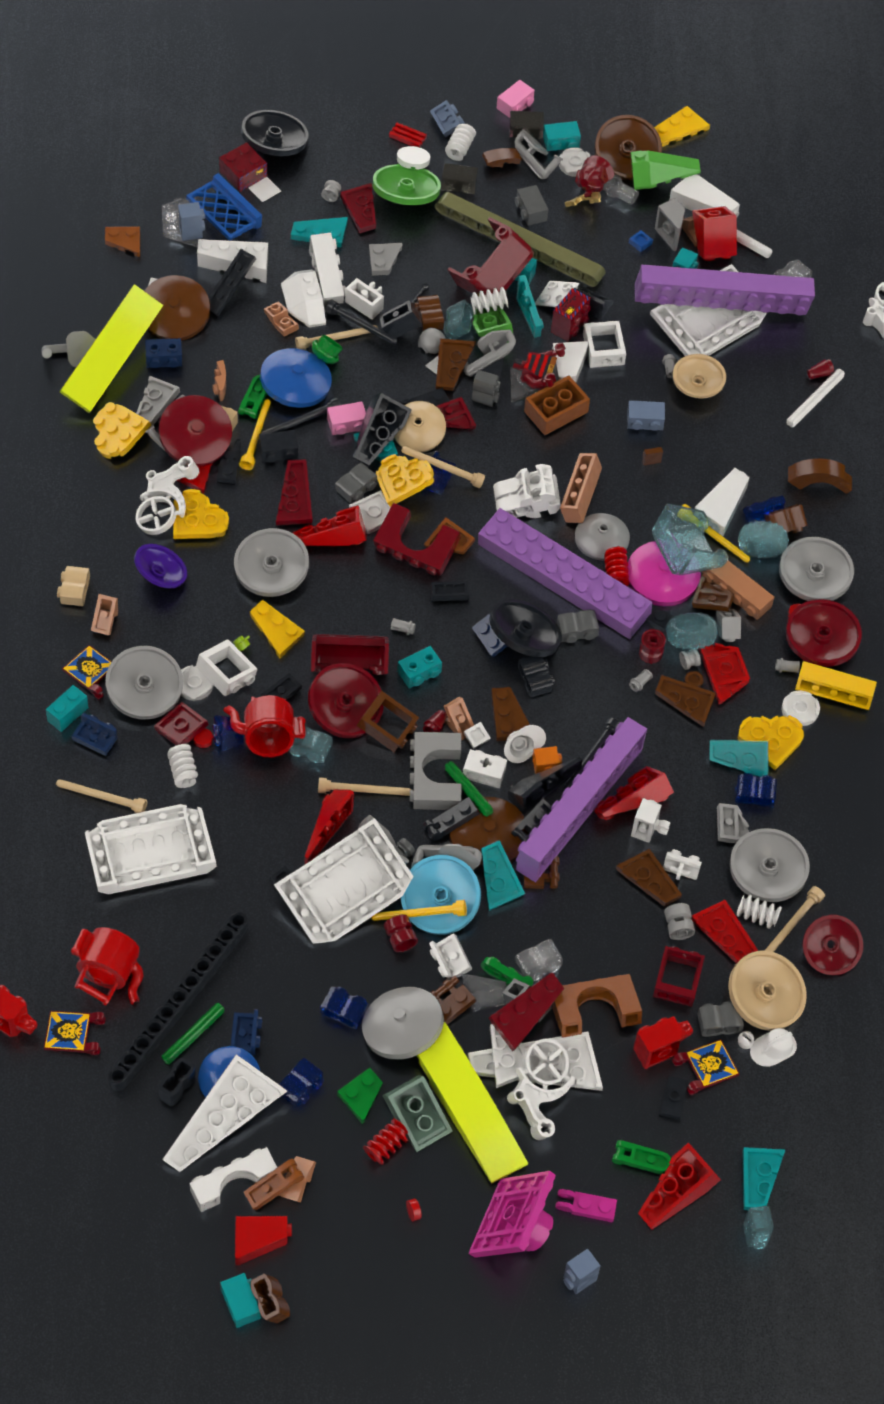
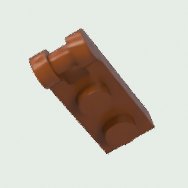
M289 1159L245 1190L244 1194L252 1208L257 1211L293 1184L302 1181L304 1175L301 1171H298L295 1160ZM290 1172L291 1175L286 1178L284 1174Z

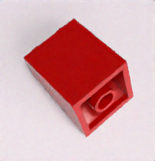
M726 206L692 210L699 256L706 261H713L715 258L729 259L731 256L737 255V215Z

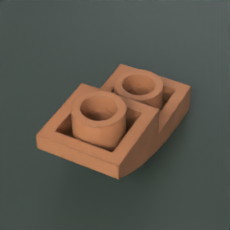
M279 301L264 308V312L269 320L284 337L299 329L298 323L288 315V310Z
M221 360L217 361V369H214L215 384L212 385L214 395H218L219 400L223 401L226 394V369L224 361Z
M296 1156L294 1160L297 1163V1169L303 1173L304 1179L299 1183L293 1184L279 1194V1196L301 1202L306 1183L311 1181L316 1162ZM287 1172L286 1178L291 1175L290 1172Z

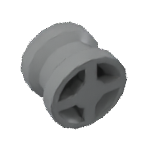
M334 180L326 181L321 196L326 201L335 202L341 191V185Z
M691 648L688 652L681 651L679 653L681 665L685 670L690 669L691 666H700V655L696 648Z

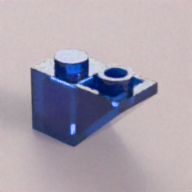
M214 716V724L212 725L214 735L212 737L216 746L219 745L221 750L225 751L244 743V735L234 732L231 728L230 717Z

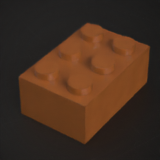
M568 375L555 382L552 387H546L525 398L524 412L540 431L547 435L588 413L590 398Z

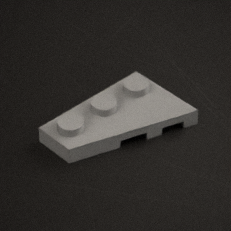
M149 376L148 386L144 390V397L139 404L136 414L150 421V427H152L180 393V388Z

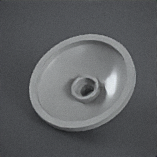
M596 513L585 517L583 523H578L575 530L577 547L583 554L595 560L605 561L604 553L606 550L617 546L627 549L630 541V533L625 523L619 518L606 513Z

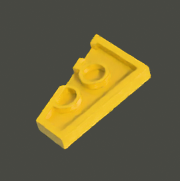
M264 600L260 601L250 611L251 618L260 631L264 633L268 643L273 646L279 659L305 636L303 629Z

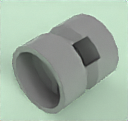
M673 904L665 909L664 913L671 939L684 940L695 934L694 924L691 920V910L688 904Z

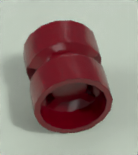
M649 629L643 633L639 648V656L642 661L653 664L662 659L666 638L661 631Z
M407 915L394 916L384 923L387 935L391 936L390 943L395 952L407 951L418 943Z

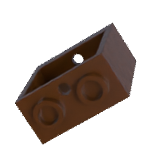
M381 691L356 726L392 752H395L398 747L402 749L408 741L405 738L408 733L412 735L418 727L415 723L419 717ZM381 704L408 723V726L398 739L370 720Z

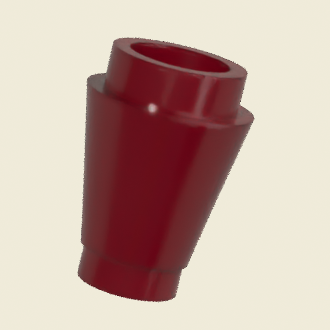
M823 359L808 369L807 375L810 380L830 376L834 372V366L830 359Z
M438 710L424 722L423 731L440 733L447 718L446 712Z

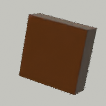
M662 447L645 449L642 458L643 465L661 463Z

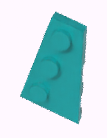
M348 217L294 222L291 239L310 242L311 235L331 233L332 239H336L337 247H342Z
M521 275L518 277L516 299L534 338L540 337L544 324L539 317L526 275Z
M710 740L711 761L742 770L745 773L759 776L768 781V741Z
M500 840L481 848L488 910H493L525 895Z
M743 1148L744 1210L765 1211L785 1150Z

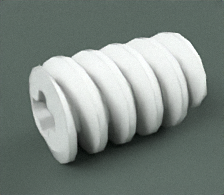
M468 124L456 126L445 148L447 156L452 160L461 161L467 154L471 142L476 136V131L472 126Z
M503 287L500 288V292L494 288L493 294L489 289H487L486 295H484L483 291H480L479 296L473 292L471 303L474 315H476V309L482 314L483 308L489 312L490 307L496 311L497 305H499L501 310H503L504 304L508 307L506 291Z
M189 744L176 745L170 748L167 754L175 785L179 788L195 785V778L198 776V772L195 771L196 765H194L193 754L190 751L191 746Z
M743 895L737 910V917L744 913L745 920L752 916L753 923L759 919V925L762 926L767 922V928L769 929L772 925L775 927L782 907L779 906L777 910H774L773 903L767 907L766 900L760 905L758 897L752 901V895H749L746 899Z

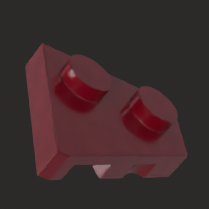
M462 397L436 406L444 415L446 427L460 429L476 428V424Z

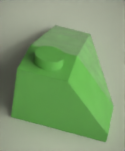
M648 150L631 152L634 190L654 188L661 182L667 184L671 182V179L677 177L683 179L701 173L699 159Z
M497 305L496 311L490 307L489 312L483 308L482 314L478 309H476V315L473 314V327L480 337L485 336L491 331L511 330L513 333L512 323L499 305Z

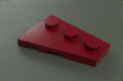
M372 183L340 192V197L358 231L363 233L376 229Z

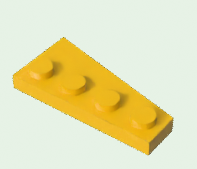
M686 106L654 128L660 136L662 147L669 145V142L680 141L687 135L693 136L698 131H707L710 128V124Z

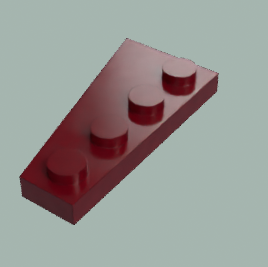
M306 459L288 460L276 517V526L312 523Z
M551 972L488 1018L512 1052L565 988L553 972Z

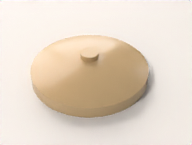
M771 951L752 952L738 961L731 971L728 983L730 999L738 1014L752 1026L767 1031L777 1028L784 1029L801 1016L806 1004L805 983L798 969L782 955Z

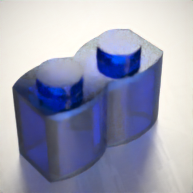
M750 773L738 775L735 802L765 807L774 806L777 779L769 775L756 777Z
M331 987L321 1005L320 1013L357 1030L368 1009V1003L361 996L349 995L342 987Z
M303 1058L279 1084L287 1090L282 1097L296 1108L300 1104L304 1105L310 1098L309 1093L314 1089L318 1090L323 1084V1072Z

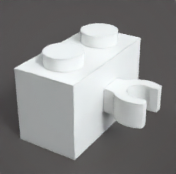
M356 278L345 288V302L373 320L383 310L384 296L381 294L382 287L374 289V281L368 286Z
M643 798L634 819L632 837L649 843L655 830L663 835H667L670 822L659 820L660 804L654 800Z

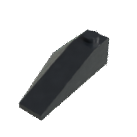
M383 393L374 395L366 411L352 458L369 466L383 451V448L405 426L412 409Z
M578 757L524 778L518 783H513L508 790V799L523 815L526 814L542 799L582 768V759Z

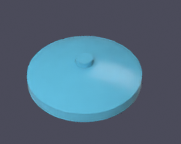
M434 855L422 859L410 869L414 877L401 897L403 910L447 906L456 903V900H465L467 906L466 916L458 917L453 913L408 917L417 928L434 935H446L461 930L472 921L480 906L481 888L478 878L470 866L453 856Z

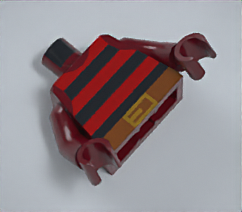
M558 343L554 347L555 350L551 349L542 353L530 352L526 361L516 358L513 368L522 371L521 382L527 384L531 389L542 390L546 387H552L554 385L553 382L556 381L555 375L552 373L557 360L556 355L558 357L565 355V345Z

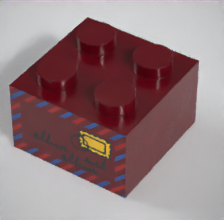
M246 142L219 157V171L241 192L267 177V163Z
M572 288L553 310L551 333L567 342L572 337H576L580 328L589 320L590 297Z

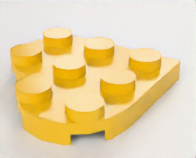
M109 402L93 419L99 433L94 442L103 457L108 459L118 455L122 457L149 429L151 423L126 407Z
M393 454L380 462L382 465L378 471L376 470L377 480L389 507L393 503L397 504L420 492L434 482L433 468L427 460H418L417 458L408 460L405 456Z
M184 490L182 495L186 504L185 516L181 518L179 515H176L173 523L174 539L223 537L229 526L227 511L225 512L219 508L217 504H210L208 496L206 497L204 494H201L200 490ZM174 499L173 505L176 511H179L178 503Z
M790 715L788 717L775 716L772 719L761 716V718H751L749 716L740 725L738 740L768 741V765L776 770L800 746L804 737L803 726L798 719Z

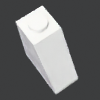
M588 341L563 343L566 348L564 350L565 355L563 357L556 355L557 360L554 366L556 382L568 375L577 382L587 356ZM553 343V348H552V349L555 350L554 347H555V345L558 344V343Z

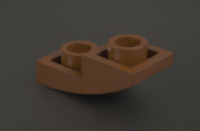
M499 148L482 154L487 166L502 168L504 162L520 164L522 159L516 148Z

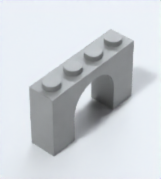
M415 732L414 739L410 740V751H414V756H410V768H414V773H410V785H414V790H410V802H413V809L449 810L461 802V784L434 782L426 777L423 768L427 763L436 759L460 760L461 733Z

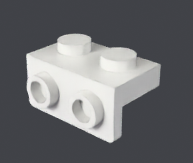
M454 933L438 943L434 941L429 943L432 948L430 953L434 960L438 961L440 965L438 970L442 977L451 979L455 975L458 978L472 970L468 958Z

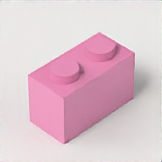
M518 80L497 97V109L512 119L519 115L527 106L532 105L535 90L523 81Z
M363 402L327 408V420L332 436L361 431L366 414Z

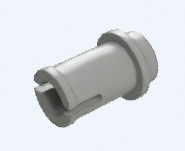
M672 354L665 355L662 360L668 378H673L676 358Z
M393 618L391 630L413 635L416 624L413 621L406 622Z
M783 658L776 660L775 670L779 671V673L782 671L799 673L800 661L783 660Z
M644 669L636 678L630 680V688L635 692L641 691L643 686L653 678L652 673Z

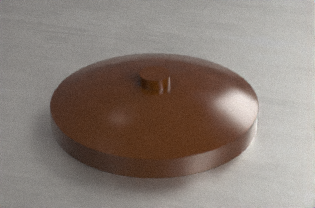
M620 115L609 119L599 129L595 139L594 150L595 155L603 157L610 163L614 171V177L622 180H633L631 152L648 150L662 153V143L658 132L648 121L634 115Z
M179 275L166 276L152 282L145 289L144 292L163 305L147 329L159 339L181 338V341L197 335L207 324L210 316L209 298L204 288L193 279Z
M484 797L492 806L493 814L486 817L477 808L480 813L479 815L449 833L451 844L470 846L481 852V848L500 840L512 864L519 855L518 848L522 841L517 836L514 837L511 832L525 817L516 806L504 799ZM523 828L522 831L528 835V832ZM482 859L480 865L477 868L483 869Z

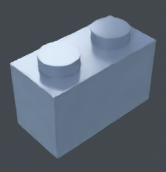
M199 202L178 205L179 229L182 241L203 238L205 223L202 219H205L204 209H200Z
M629 401L627 429L663 430L665 402Z
M586 1249L566 1264L563 1281L569 1290H573L575 1294H578L597 1281L601 1265L589 1249Z

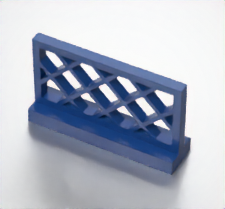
M219 173L213 176L211 182L186 195V199L190 203L199 202L200 209H204V206L214 207V212L204 209L205 218L229 241L253 227L257 230L262 225V214ZM210 188H213L216 191V194L207 193L206 191ZM194 197H203V201H196ZM205 198H216L215 203L205 202ZM224 199L227 201V204L217 203V200ZM216 208L227 209L226 213L216 212ZM228 210H236L238 215L228 214ZM215 217L225 218V222H217ZM227 218L237 219V224L227 223ZM245 220L249 222V224L242 225L239 224V221ZM226 228H234L236 231L230 234Z

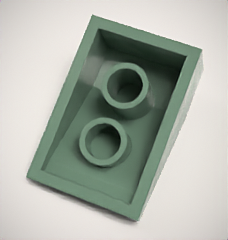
M418 1075L382 1095L394 1118L406 1127L408 1131L406 1137L416 1152L453 1132L424 1076Z

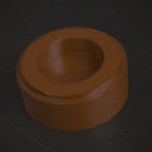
M697 671L688 672L684 679V683L699 688L702 687L704 681L702 674Z

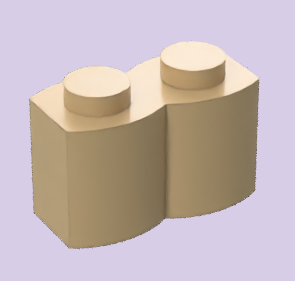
M67 566L65 571H62V586H59L57 590V597L60 598L61 604L84 605L90 581L89 568Z

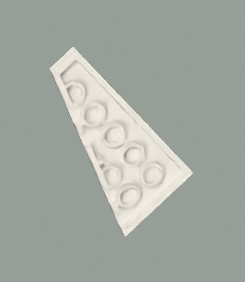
M582 1032L581 1035L564 1038L561 1036L548 1038L561 1044L567 1052L569 1058L567 1075L569 1077L574 1076L575 1078L571 1087L602 1091L603 1086L589 1032ZM536 1041L522 1043L525 1051ZM538 1044L537 1046L546 1056V1059L541 1061L532 1050L529 1059L534 1069L542 1063H545L546 1066L552 1064L561 1075L563 1070L562 1055L559 1054L552 1061L548 1062L547 1058L557 1049L550 1044ZM492 1049L468 1053V1060L478 1076L495 1078ZM546 1066L535 1075L544 1081L556 1080ZM562 1079L553 1085L563 1086L566 1080Z
M235 1055L162 1160L181 1172L201 1157V1155L286 1093L287 1090L241 1057Z

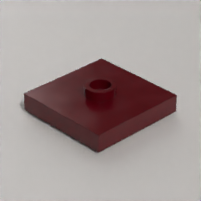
M181 702L155 724L154 728L173 744L180 745L189 743L209 724L205 718Z

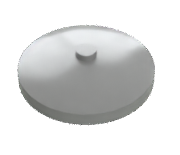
M269 528L252 533L240 543L234 557V568L239 582L247 590L257 595L274 597L293 591L303 582L309 569V556L306 546L296 535L283 529Z
M806 537L794 541L784 550L779 564V573L786 588L797 597L807 601L818 599L832 601L841 597L849 589L854 576V565L847 551L834 541L821 537Z
M136 646L121 652L113 659L106 673V692L111 703L120 712L132 718L153 719L160 717L177 704L182 694L183 675L178 663L170 654L156 647Z
M757 829L745 834L735 844L730 857V871L737 886L747 895H752V898L756 899L758 897L760 901L780 902L795 896L805 885L810 869L808 855L801 843L790 834L777 829Z
M416 987L396 988L379 996L368 1007L362 1021L363 1036L370 1049L382 1057L388 1059L410 1058L427 1050L438 1039L444 1024L443 1011L438 1000L424 989Z

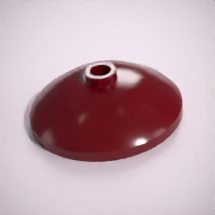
M825 915L813 921L805 931L802 943L803 953L808 963L815 970L827 975H840L851 970L860 960L863 952V938L858 927L851 920L840 915ZM830 940L834 942V946L832 948H829L827 946V943Z

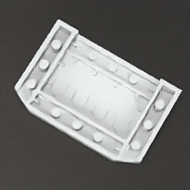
M732 264L720 270L738 272ZM664 304L651 310L650 315L684 356L691 354L709 356L759 327L766 313L761 311L728 310L725 308L712 309L710 307Z
M179 804L102 820L95 829L85 832L97 889L101 893L113 894L207 874L217 867L203 811L200 807H197L196 810L187 808V805Z
M374 818L298 870L274 884V886L312 944L338 940L401 898L414 876Z

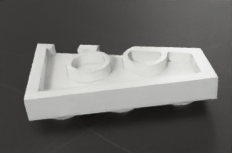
M490 1024L496 1088L519 1080L516 1069L522 1068L524 1070L523 1059L526 1051L522 1043H520L512 1052L493 1024ZM529 1059V1065L531 1070L533 1071L534 1067Z

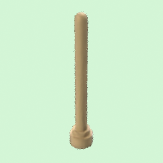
M357 328L326 336L333 340H339L371 332L363 328ZM321 336L313 338L296 337L297 349L306 350V348L312 345L314 340H319Z
M406 446L401 449L402 453L418 460H427L429 464L470 480V483L479 489L483 484L484 474L479 472L469 473Z
M320 777L318 793L324 794L330 792V790L339 789L364 793L410 796L411 790L410 788L335 783L327 780V778Z
M57 780L56 785L60 788L130 807L131 810H134V813L145 812L147 807L146 799L138 798L131 800L64 780Z
M813 886L808 891L807 900L764 951L774 952L812 905L823 900L825 894L820 888Z

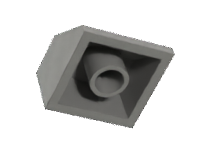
M676 198L658 206L655 230L673 251H676L685 213L683 204L679 203Z

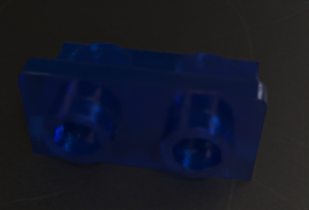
M438 451L435 452L434 456H430L456 467V464L439 458L440 452ZM431 465L434 472V482L424 489L442 495L453 473Z
M783 495L771 497L766 501L756 502L744 507L743 513L748 522L752 524L764 520V515L783 509L786 500Z

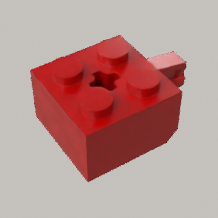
M0 985V1031L9 1037L18 1036L21 1031L29 1035L32 1034L38 1024L28 1014L26 1001L18 995L15 997L7 987Z
M674 1016L670 1018L664 1017L652 1026L645 1025L641 1027L637 1032L633 1049L644 1069L674 1057L678 1052L680 1042L693 1033V1029L688 1020L678 1023Z

